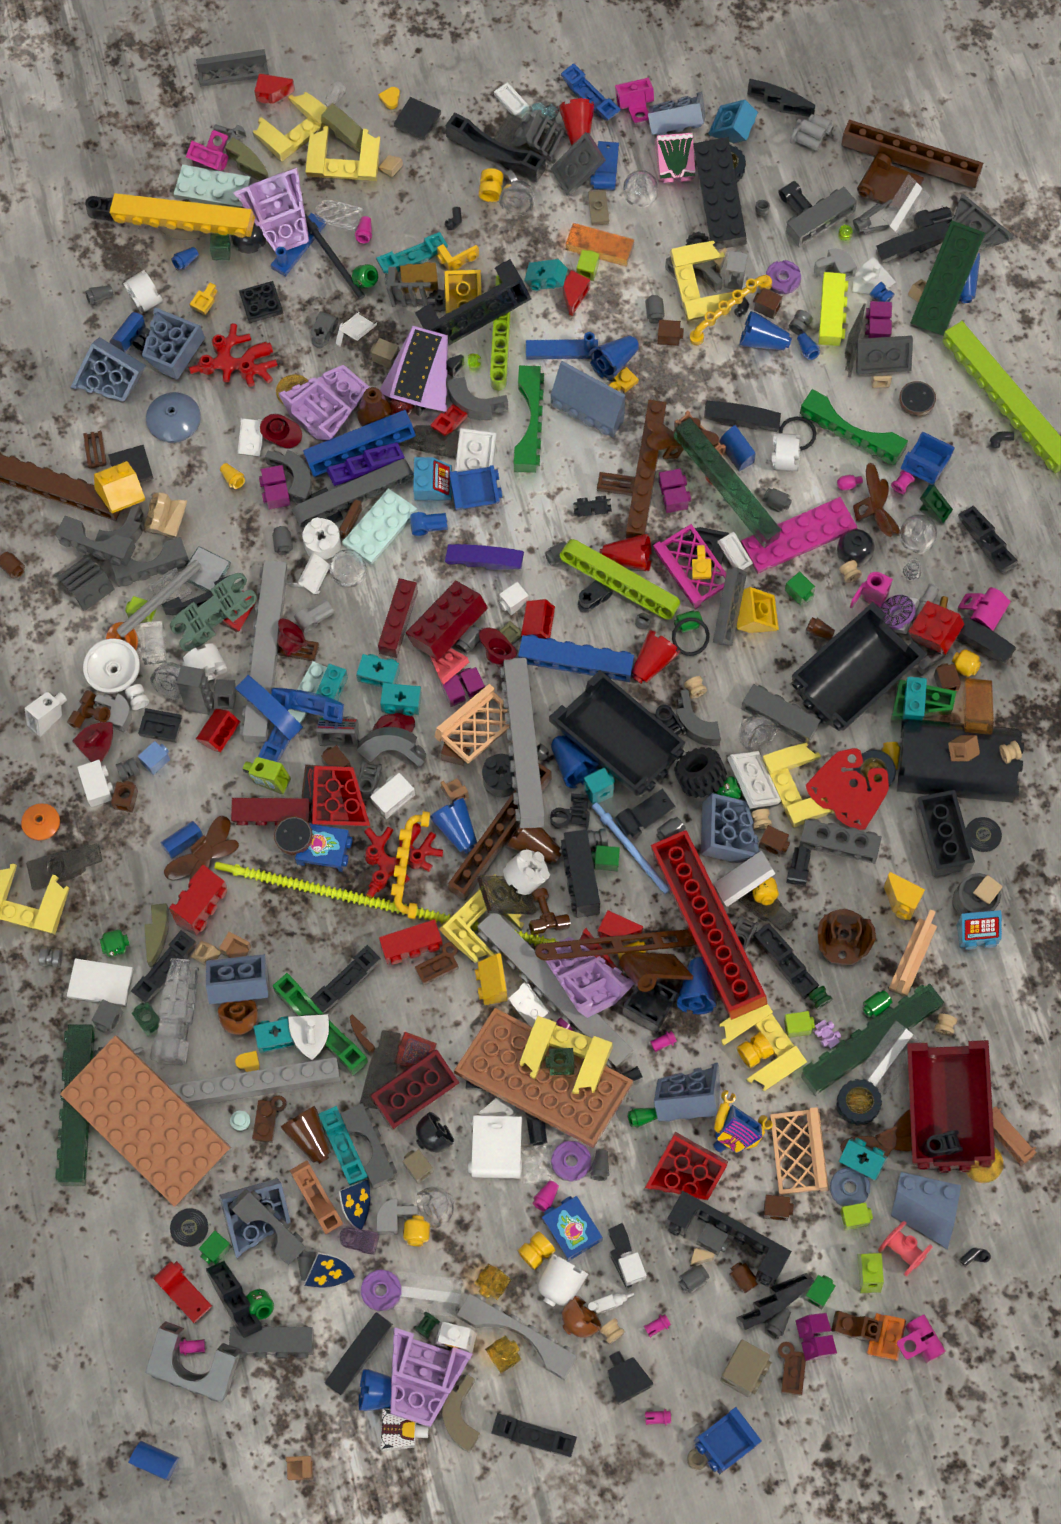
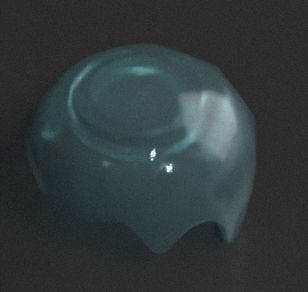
M543 103L531 105L532 112L541 109V113L545 116L548 115L551 121L559 114V107H554L553 104L547 107Z

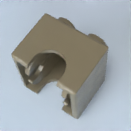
M740 1340L720 1381L746 1397H749L751 1393L755 1395L762 1382L759 1379L760 1375L765 1376L772 1363L769 1361L770 1355L747 1341Z

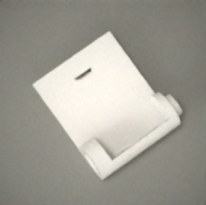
M473 1116L472 1161L468 1162V1173H472V1177L521 1179L522 1117Z

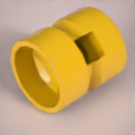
M493 168L482 170L479 185L480 199L486 202H497L501 199V186L503 185L504 177L501 171Z
M761 1032L751 1037L750 1042L745 1041L736 1047L741 1059L750 1069L759 1064L761 1058L765 1060L774 1054L771 1044Z
M539 1231L530 1238V1243H524L517 1250L522 1259L533 1270L543 1263V1258L548 1259L556 1251L549 1240Z

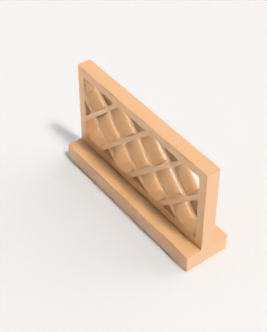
M488 684L440 724L435 732L434 737L439 742L441 740L444 741L467 764L509 729V724H505V721H502V714L508 713L507 709H504L503 700L494 692L495 688L491 684ZM492 700L496 701L499 704V709L489 708V702ZM477 712L486 713V720L476 719L475 714ZM489 713H499V720H489ZM464 723L473 724V731L462 730V725ZM476 724H486V732L476 731ZM489 725H499L500 730L498 732H489ZM451 734L460 735V742H452L448 737ZM463 735H473V743L463 742ZM476 736H486L487 741L485 743H476ZM463 747H473V753L470 756L466 755L463 752Z
M930 909L926 921L918 919L889 986V990L907 997L937 928L936 925L931 923L936 913L935 911Z
M818 1107L810 1108V1110L770 1114L773 1123L772 1134L779 1194L819 1190L821 1192L829 1191ZM807 1115L808 1123L803 1129L794 1123L799 1116ZM784 1118L789 1124L781 1131L776 1127L775 1119ZM791 1125L800 1130V1133L794 1140L785 1134ZM803 1133L810 1138V1143L805 1149L796 1143ZM783 1136L792 1142L785 1151L778 1147V1142ZM794 1144L803 1151L796 1160L787 1154ZM805 1153L812 1158V1163L808 1168L799 1163ZM785 1155L794 1162L787 1171L780 1165ZM796 1164L805 1170L799 1180L790 1174ZM809 1173L814 1177L815 1186L806 1187L801 1181ZM787 1176L796 1181L791 1189H783V1181Z

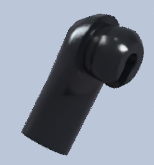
M745 297L743 302L738 304L734 310L737 317L745 315L749 309V303Z

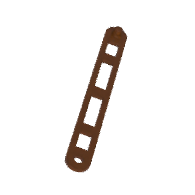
M684 929L541 943L536 946L535 954L539 959L548 961L688 947L695 945L689 930ZM676 936L678 941L663 943L662 937ZM652 938L653 944L623 947L621 941ZM611 942L613 948L582 951L580 945ZM570 946L572 951L570 953L557 954L556 948Z

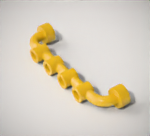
M761 275L756 279H748L746 287L742 290H734L730 300L719 302L718 309L715 312H707L705 320L695 330L691 331L690 342L696 346L701 345L704 342V333L702 331L706 327L713 326L716 323V319L721 315H727L729 309L735 304H741L747 294L756 292L757 286L760 290L763 287L769 290L772 287L771 277Z
M423 811L422 815L411 816L406 821L405 829H400L399 840H403L402 847L397 849L396 858L400 859V863L395 865L394 877H397V884H392L391 895L395 896L396 908L401 913L408 914L409 919H415L417 904L409 903L408 907L402 903L412 828L417 822H421L422 827L429 826L430 812Z

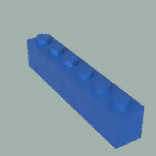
M403 410L303 450L312 475L315 477L327 472L330 466L342 464L348 458L363 455L365 450L397 442L400 443L416 435L406 410Z
M522 635L518 658L527 659V665L594 676L601 670L610 679L630 682L634 664V655L627 651L616 652L609 648L599 649L588 644L581 646L570 641L558 642L553 638L541 639L535 635Z

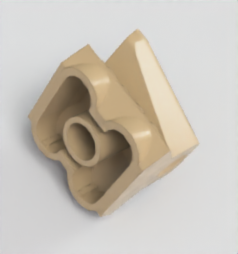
M160 492L153 494L144 523V531L175 538L182 521L187 500L171 501L168 494Z

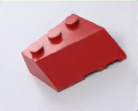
M314 766L312 824L370 826L353 767Z
M203 864L189 881V889L187 891L182 890L178 895V903L176 905L172 903L169 907L176 925L196 936L205 929L207 925L206 920L209 915L212 916L217 909L216 904L227 893L225 881Z
M674 1132L645 1188L681 1194L684 1191L695 1198L708 1200L725 1171L728 1161L683 1135Z

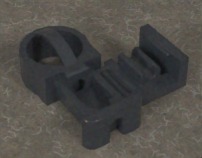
M571 793L573 807H570V809L561 807L553 809L550 813V823L552 826L558 829L568 828L569 825L584 826L588 830L590 812L587 811L589 795ZM552 818H565L566 821L558 824L555 823Z

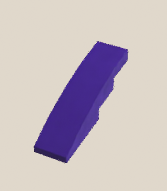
M397 442L365 450L363 455L348 458L345 463L328 467L327 473L333 485L336 486L355 480L405 457Z
M448 544L445 562L447 564H465L467 567H485L487 570L521 569L524 552L522 550L485 545Z

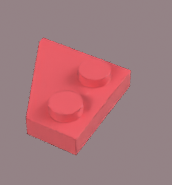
M452 648L439 660L430 656L443 685L470 663L468 657Z

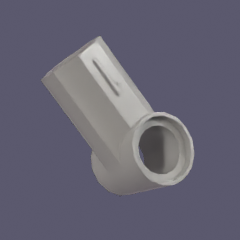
M324 599L309 609L303 608L294 615V618L304 633H308L314 630L319 622L334 614V610L328 600Z

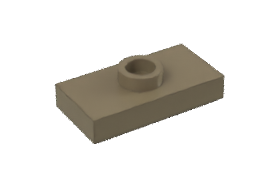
M606 190L589 191L591 224H609Z

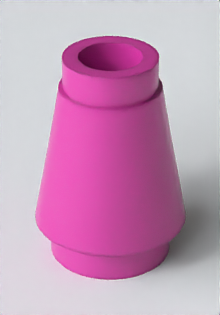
M368 216L361 217L355 231V237L359 243L365 244L372 239L371 218Z
M549 1180L534 1196L533 1205L543 1212L551 1208L559 1185Z

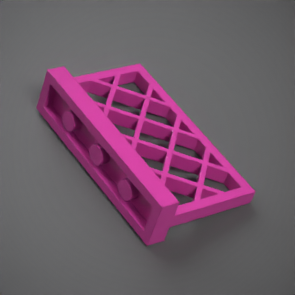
M692 524L662 543L659 541L653 545L655 553L695 610L702 606L701 603L723 590L724 583L721 585L713 583L715 575L726 578V572ZM690 530L694 535L693 542L683 540L684 534ZM672 542L679 543L678 551H669L667 545ZM682 544L692 545L690 554L680 552ZM697 545H705V554L707 553L709 556L706 559H711V562L715 564L711 583L701 582V579L696 581L688 578L689 571H692V567H690L692 558L698 559V555H693L694 547ZM679 556L689 558L688 566L679 565ZM699 585L710 587L709 592L701 596L698 592Z

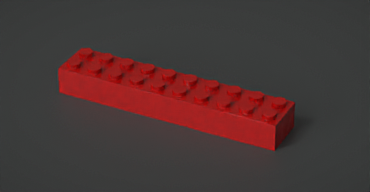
M687 830L652 844L653 856L730 1019L733 1020L767 1005L766 994Z

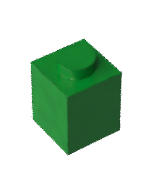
M799 571L786 583L785 591L801 606L804 602L808 603L814 597L815 585Z
M597 845L596 852L592 851L595 870L618 872L620 847Z
M214 1230L199 1247V1251L202 1253L200 1257L208 1264L211 1262L218 1264L232 1246Z
M818 1275L804 1299L822 1310L836 1287L833 1284L834 1281L826 1275L822 1277Z

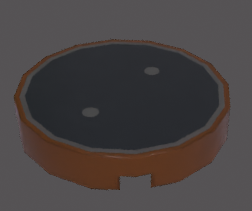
M921 381L907 383L899 395L901 408L910 415H926L933 409L936 402V394L933 388Z
M296 816L287 817L276 826L274 832V841L278 848L289 855L303 853L310 847L313 840V832L309 823L303 818Z

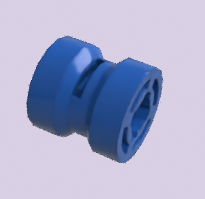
M880 282L869 295L873 299H877L878 302H890L895 294L891 290H887L886 285Z

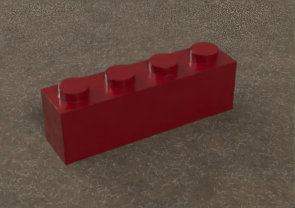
M398 579L379 639V654L394 658L398 657L418 594L417 582Z
M232 798L231 821L236 822L238 826H248V822H256V826H267V822H275V826H277L285 818L293 816L303 818L308 823H311V799Z

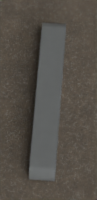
M401 459L293 507L292 512L299 526L305 527L314 518L324 519L337 513V510L341 512L350 508L355 499L364 502L386 492L388 488L391 490L407 483L414 478V473L406 459Z

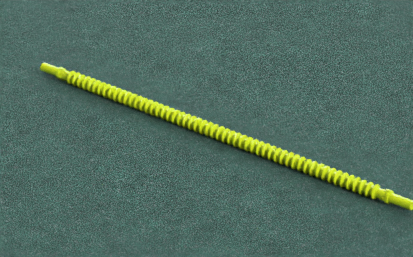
M221 862L215 863L214 869L233 873L234 876L243 875L244 878L250 877V880L255 878V881L260 879L263 882L265 880L266 883L271 882L272 885L274 883H277V886L282 884V887L286 885L288 888L293 887L294 890L296 888L299 891L303 889L304 892L309 891L310 894L312 892H315V895L320 893V896L325 894L326 897L331 896L332 899L337 897V900L341 898L342 901H345L346 899L348 903L353 901V904L358 902L359 905L363 903L364 906L369 905L370 908L375 906V909L380 907V910L385 908L386 911L391 910L392 913L394 911H397V914L400 913L394 901L391 903L390 900L385 901L384 898L382 900L379 897L371 899L363 896V893L358 895V892L353 894L352 891L347 892L346 889L344 891L341 888L336 890V887L331 889L330 886L325 887L324 884L322 886L319 883L315 885L314 882L310 884L309 881L303 882V879L298 881V878H295L293 880L292 877H282L281 874L276 876V873L272 875L271 872L266 873L265 870L260 872V869L255 871L252 868L250 870L249 867L243 868L238 864L234 866ZM418 906L416 916L419 919L422 917L424 920L429 919V921L435 919L436 923L440 921L441 924L451 917V914L445 915V912L440 914L439 911L435 913L434 910L430 912L429 909L423 910V907L418 909ZM476 920L469 928L476 932L478 930L477 926L480 923ZM522 930L517 932L526 942H529V945L531 943H534V946L541 943L559 942L555 938L546 939L544 936L539 937L538 934L533 936L529 935L528 932L522 933Z

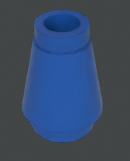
M191 247L174 254L171 261L177 270H184L199 256V253L195 247Z
M806 333L800 334L797 340L803 356L808 360L817 358L820 354V347Z

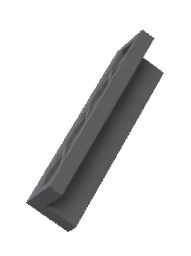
M265 49L196 59L200 87L257 79L259 73L269 75ZM257 66H264L265 71L256 72L254 69ZM239 69L247 70V72L242 75L237 73ZM223 71L230 73L228 77H222L220 74ZM211 74L213 75V77L208 80H203L202 75Z
M738 567L727 569L713 642L716 644L733 646L747 572Z

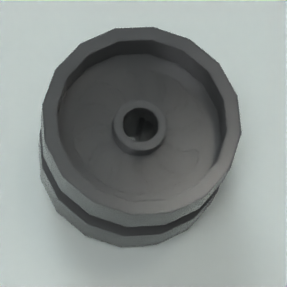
M976 873L967 876L954 891L952 901L954 909L959 916L965 913L994 911L999 905L1001 891H999L989 905L973 894L986 877V874Z

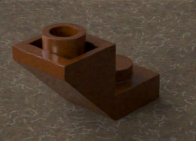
M835 1311L831 1331L850 1338L879 1342L883 1322L866 1316L856 1317L842 1311Z

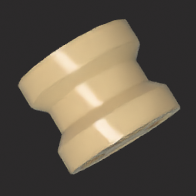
M854 560L846 562L839 568L840 573L844 574V581L846 583L854 582L862 576V572L857 569V563Z
M701 676L693 677L684 683L685 688L689 690L691 699L698 698L707 692L706 686L702 684Z
M1015 740L1011 741L1009 745H1000V753L1006 764L1010 763L1013 759L1019 760L1022 758L1020 747Z
M759 809L751 812L754 830H764L768 825L772 826V821L768 817L770 815L768 809Z
M938 1014V1024L935 1025L934 1030L942 1035L953 1036V1027L957 1024V1018L948 1014Z
M616 1318L609 1321L599 1330L601 1334L606 1336L608 1344H611L625 1333L624 1329L618 1326Z

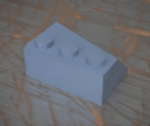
M703 92L696 93L697 97L693 98L688 96L681 97L676 103L670 100L650 106L648 118L652 135H665L667 131L672 130L680 132L686 127H691V129L701 127L706 116Z
M155 307L153 321L150 323V332L146 338L142 357L162 374L178 380L205 339L200 325Z
M99 337L91 344L70 388H79L89 393L95 392L103 394L105 397L125 401L138 383L146 365Z
M712 793L702 802L701 855L737 863L745 862L760 852L757 844L759 840L757 835L754 834L752 827L753 819L747 801Z
M711 1064L712 1068L702 1070L701 1067L696 1068L694 1072L687 1075L678 1073L658 1079L654 1097L658 1121L669 1122L676 1119L689 1120L696 1117L709 1118L716 1116L721 1096L719 1064Z
M901 1172L897 1180L891 1216L900 1222L906 1221L908 1227L914 1228L924 1234L925 1237L934 1240L945 1249H948L955 1223L961 1185Z
M278 1178L219 1195L229 1238L236 1258L274 1233L272 1226L265 1221L256 1220L246 1224L229 1207L246 1188L250 1192L254 1190L262 1198L260 1202L264 1206L269 1204L276 1211L274 1216L278 1220L283 1218L288 1224L291 1222L282 1183Z

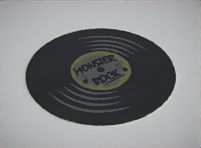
M975 818L966 827L970 846L977 851H992L1001 842V829L990 818Z
M187 1208L179 1211L173 1217L170 1224L172 1238L175 1242L185 1247L201 1243L208 1233L207 1218L197 1209Z

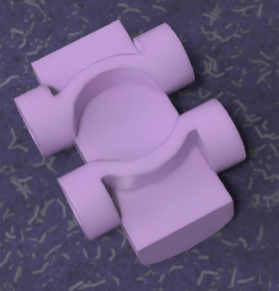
M823 1020L815 1025L816 1030H814V1033L817 1037L821 1036L822 1040L820 1042L823 1047L828 1046L831 1050L840 1044L838 1039L841 1038V1034L839 1031H832L835 1027L832 1021L826 1022Z

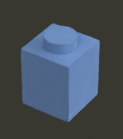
M155 741L138 755L140 763L153 775L170 761L168 756L169 750L163 744L159 745Z

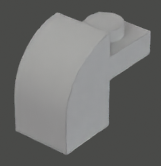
M841 249L828 250L827 258L822 257L818 259L814 265L816 277L823 275L824 272L833 271L834 273L846 274L845 280L854 277L857 269L850 254Z
M97 694L94 700L96 706L107 707L111 712L110 718L106 722H112L113 729L126 733L132 720V712L127 700L120 694H117L115 700L109 695L104 694L102 696Z
M397 1198L386 1201L380 1207L377 1214L378 1235H397L398 1218H412L413 1215H419L418 1206H414L413 1203H403L402 1206H398Z

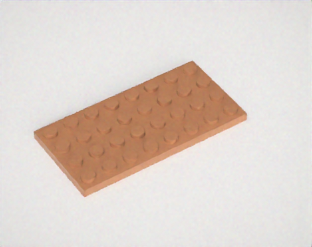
M494 1008L454 1069V1074L594 1148L632 1087L633 1080L605 1066L594 1093H592L591 1087L579 1088V1094H573L572 1091L585 1058L549 1046L536 1079H532L530 1077L532 1070L525 1063L522 1067L519 1063L533 1027Z
M117 1035L107 1043L60 1093L174 1207L232 1148Z

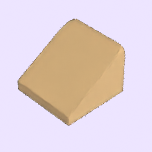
M388 155L378 169L393 177L403 166V161L400 157Z
M726 248L719 251V253L723 252L725 254L724 258L713 260L716 263V272L719 274L726 259Z
M920 279L914 283L908 295L919 302L927 282Z
M871 375L872 388L890 387L891 375Z
M986 875L973 894L989 905L1003 886L989 875Z
M200 941L191 957L206 966V961L217 960L221 952L214 945Z
M696 1248L694 1249L690 1266L713 1261L715 1254Z

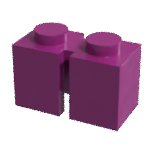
M870 301V306L865 311V319H868V324H865V335H868V338L891 337L892 320L890 318H892V302Z
M283 465L261 469L262 476H259L260 487L265 489V492L262 493L264 504H268L269 510L291 506Z
M681 468L659 472L658 481L661 494L664 495L663 502L666 513L687 510L688 504L691 502V495L689 491H686L687 479L686 475H682Z
M476 667L472 669L466 668L461 671L460 675H454L444 685L441 683L450 707L466 701V694L461 682L469 699H472L485 688Z
M827 1313L811 1314L795 1320L799 1337L803 1338L804 1341L801 1344L806 1361L824 1359L837 1354L833 1335L815 1337L820 1336V1333L831 1331Z

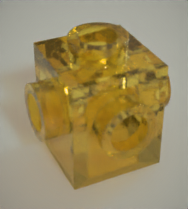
M488 1263L474 1284L480 1289L478 1292L487 1299L492 1297L498 1300L511 1282V1279L500 1269Z
M506 1335L485 1349L500 1373H503L522 1360L518 1354L520 1348L514 1340L510 1342Z

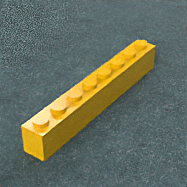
M114 193L110 208V214L117 223L128 222L134 225L145 224L152 227L162 226L169 229L196 230L207 234L213 232L224 236L230 234L241 238L245 236L251 237L255 221L252 209Z

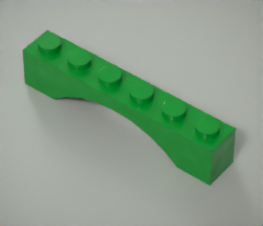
M519 365L518 390L524 396L529 406L531 418L526 434L514 447V472L536 473V466H540V455H537V449L541 450V438H538V433H542V422H539V417H542L543 406H539L540 400H543L544 389H540V384H544V373H541V366Z
M814 389L810 391L801 405L800 414L803 418L814 421L821 428L828 429L834 432L836 436L849 440L854 446L862 447L869 454L882 458L888 464L896 465L906 450L908 440L893 432H869L852 426L837 414L827 396Z
M288 973L272 985L274 992L297 1016L324 1015ZM329 1020V1032L325 1046L354 1076L368 1063L367 1057Z

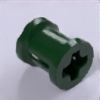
M425 1311L423 1319L413 1329L429 1339L430 1332L435 1325H439L440 1321Z

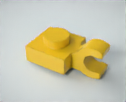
M209 283L204 292L199 290L190 302V308L206 315L215 302L213 297L218 292L215 289L216 285Z
M626 367L613 378V382L608 386L617 391L622 390L625 393L635 386L639 379Z
M697 545L698 559H692L693 580L712 579L711 559H706L705 545Z

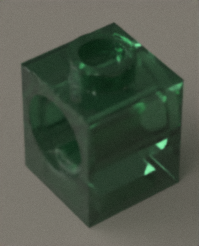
M211 233L210 252L212 260H230L231 243L229 234L224 236L218 233Z
M148 1002L145 1004L141 1003L134 1008L132 1015L147 1037L163 1026L161 1019ZM145 1014H151V1018L148 1021H142V1017Z
M573 1048L549 1049V1056H545L546 1068H550V1076L574 1074ZM556 1060H563L564 1063L558 1064V1063H556L555 1061H556Z

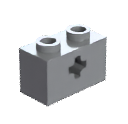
M729 251L724 288L742 290L747 253Z

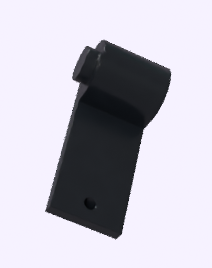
M662 788L632 810L627 808L621 811L614 820L627 838L632 837L635 839L642 834V830L669 813L676 806Z

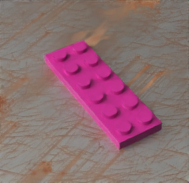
M839 497L741 540V544L753 562L752 565L755 571L759 574L834 541L848 530L857 529V525L843 500Z

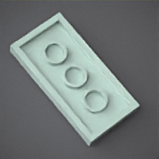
M182 164L174 191V198L188 199L204 204L244 208L240 199L233 192L251 184V177Z
M388 488L342 541V544L372 565L408 524L410 515L418 512V509Z

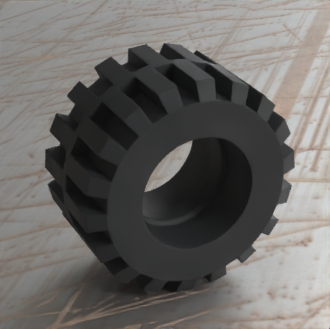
M705 747L695 748L692 751L686 752L685 755L680 757V760L676 762L674 767L675 776L683 792L693 798L710 796L713 792H717L719 787L724 785L723 781L727 779V771L719 753L709 747L706 749Z

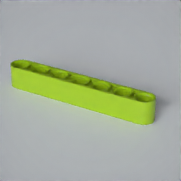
M498 275L496 276L495 286L502 283ZM511 311L493 321L490 382L491 387L497 391L505 389L507 385Z
M575 539L568 540L560 552L561 560L664 619H672L680 606V600L673 594Z

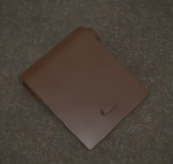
M878 153L859 183L857 191L861 197L880 203H885L892 199L893 202L888 206L900 210L915 184L918 183L921 186L924 177L892 166V161L887 155Z
M628 952L624 953L619 960L620 967L639 990L643 992L653 989L657 978L693 980V975L675 954Z

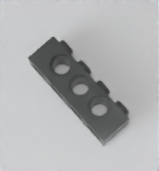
M805 819L799 847L802 846L815 851L875 864L882 836H878L877 833L871 831L866 833L860 832L857 828L853 827L843 828L835 823H821L817 819ZM821 832L824 833L827 837L822 839L819 838L817 834ZM843 837L845 839V842L840 843L836 840V838ZM861 841L865 846L858 847L855 842Z

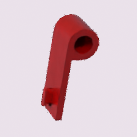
M170 1261L153 1279L190 1320L195 1323L212 1305L184 1276L182 1272L185 1269L177 1261L174 1264Z

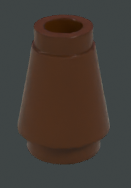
M812 617L806 628L810 635L829 640L832 639L835 633V629H832V627L818 617Z

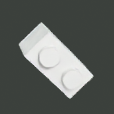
M100 760L78 766L77 768L90 806L94 807L112 801L111 794L114 793L112 783L107 782L106 776H109L106 765L102 766Z
M398 773L396 776L392 775L389 777L384 786L376 788L371 793L370 799L372 805L387 819L415 796V790Z

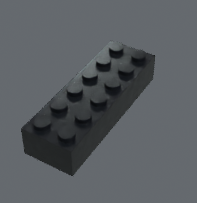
M729 137L693 143L710 241L715 242L713 246L716 250L746 245L747 238Z

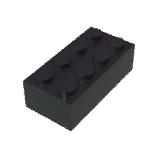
M955 790L917 797L915 809L934 877L971 870L975 860Z
M587 829L565 832L564 839L561 840L562 857H566L564 858L565 875H569L567 877L568 892L573 894L570 895L571 910L576 912L577 918L600 915V898Z

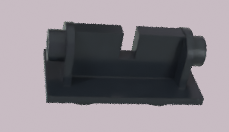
M606 495L596 496L595 500L588 501V498H578L577 502L573 503V505H577V508H574V515L578 517L591 516V508H594L595 515L608 514V512H612L611 504L607 505V501H611V498L606 499Z

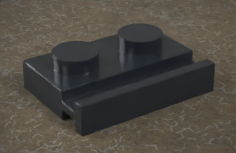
M145 708L138 732L139 736L176 743L183 716Z

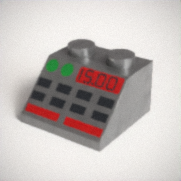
M345 716L342 723H337L320 717L316 729L319 745L357 747L358 719Z

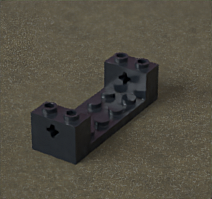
M509 259L495 267L502 282L500 285L493 287L491 290L477 296L475 299L461 305L441 318H438L431 303L416 311L415 314L423 329L448 335L449 346L530 301L532 298L514 264Z
M682 1191L667 1218L665 1226L668 1228L667 1231L675 1236H679V1234L684 1236L694 1216H697L699 1222L715 1226L719 1230L733 1236L735 1242L751 1246V1250L759 1255L765 1254L766 1256L757 1271L756 1277L762 1285L767 1287L769 1285L774 1286L792 1251Z

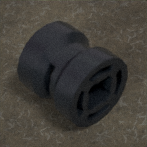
M146 327L139 329L138 335L134 336L131 341L136 349L143 352L150 330Z

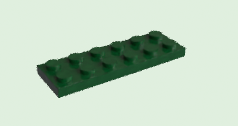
M953 220L951 221L910 322L911 324L944 336L985 238V232Z

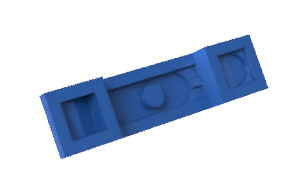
M574 63L561 73L564 81L578 98L589 99L590 103L594 102V113L602 119L608 121L621 111L610 98L606 99L585 79L586 74Z
M247 675L235 687L289 741L303 728L251 676Z
M272 688L271 695L287 711L295 709L323 716L324 720L342 723L343 703L312 692Z

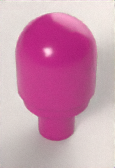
M854 475L841 476L837 480V487L843 491L856 487V484L863 483L862 476L854 477Z

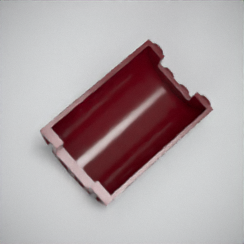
M989 1040L968 1041V1046L928 1047V1043H907L913 1164L919 1170L938 1169L939 1173H950L951 1170L967 1173L971 1172V1168L992 1167V1163L995 1162ZM958 1130L959 1134L957 1136L960 1147H963L962 1152L933 1158L923 1154L921 1146L929 1137ZM930 1142V1148L936 1151V1145Z

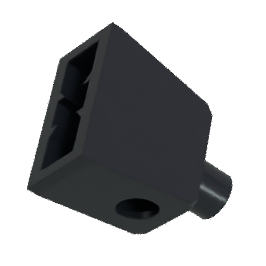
M620 1351L609 1356L614 1367L609 1369L607 1374L618 1405L653 1387L652 1380L634 1357L625 1361Z

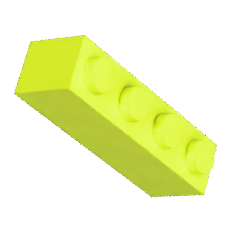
M824 272L819 345L840 346L841 339H845V328H842V323H846V313L843 312V307H847V297H844V292L848 291V281H845L846 274Z

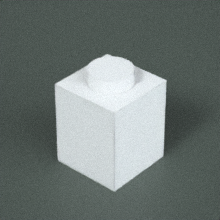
M518 582L499 594L500 607L504 611H508L510 615L524 607L526 602L529 601V595Z
M630 1251L622 1254L621 1259H618V1264L626 1286L645 1280L647 1275L638 1252L633 1254Z

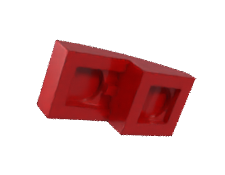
M452 404L447 409V412L439 414L430 427L446 436L467 418V413Z

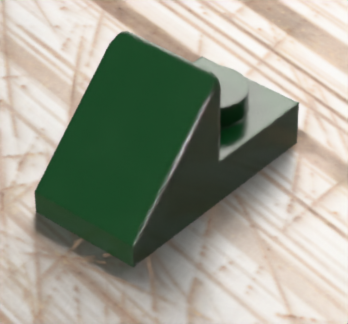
M928 485L920 497L923 504L919 510L940 523H944L953 510L935 485Z

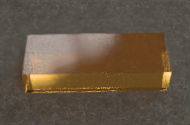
M576 223L572 224L566 241L567 251L581 254L582 250H592L599 254L600 260L625 267L628 265L634 248V239Z
M965 678L963 688L965 732L992 735L994 726L992 680Z

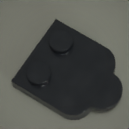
M703 527L695 528L722 566L724 552L717 541L729 535V533ZM692 532L690 535L683 537V540L693 542L694 535ZM682 544L681 551L690 554L692 545ZM697 546L694 547L693 555H697Z

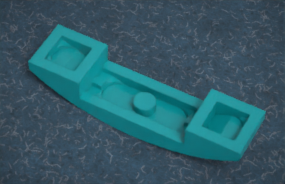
M438 232L424 238L423 243L396 254L391 251L376 257V260L384 273H388L389 267H396L397 272H400V266L422 264L438 255V246L444 244L448 248V244L442 234Z
M337 1106L319 1113L320 1120L349 1186L367 1178L366 1171Z

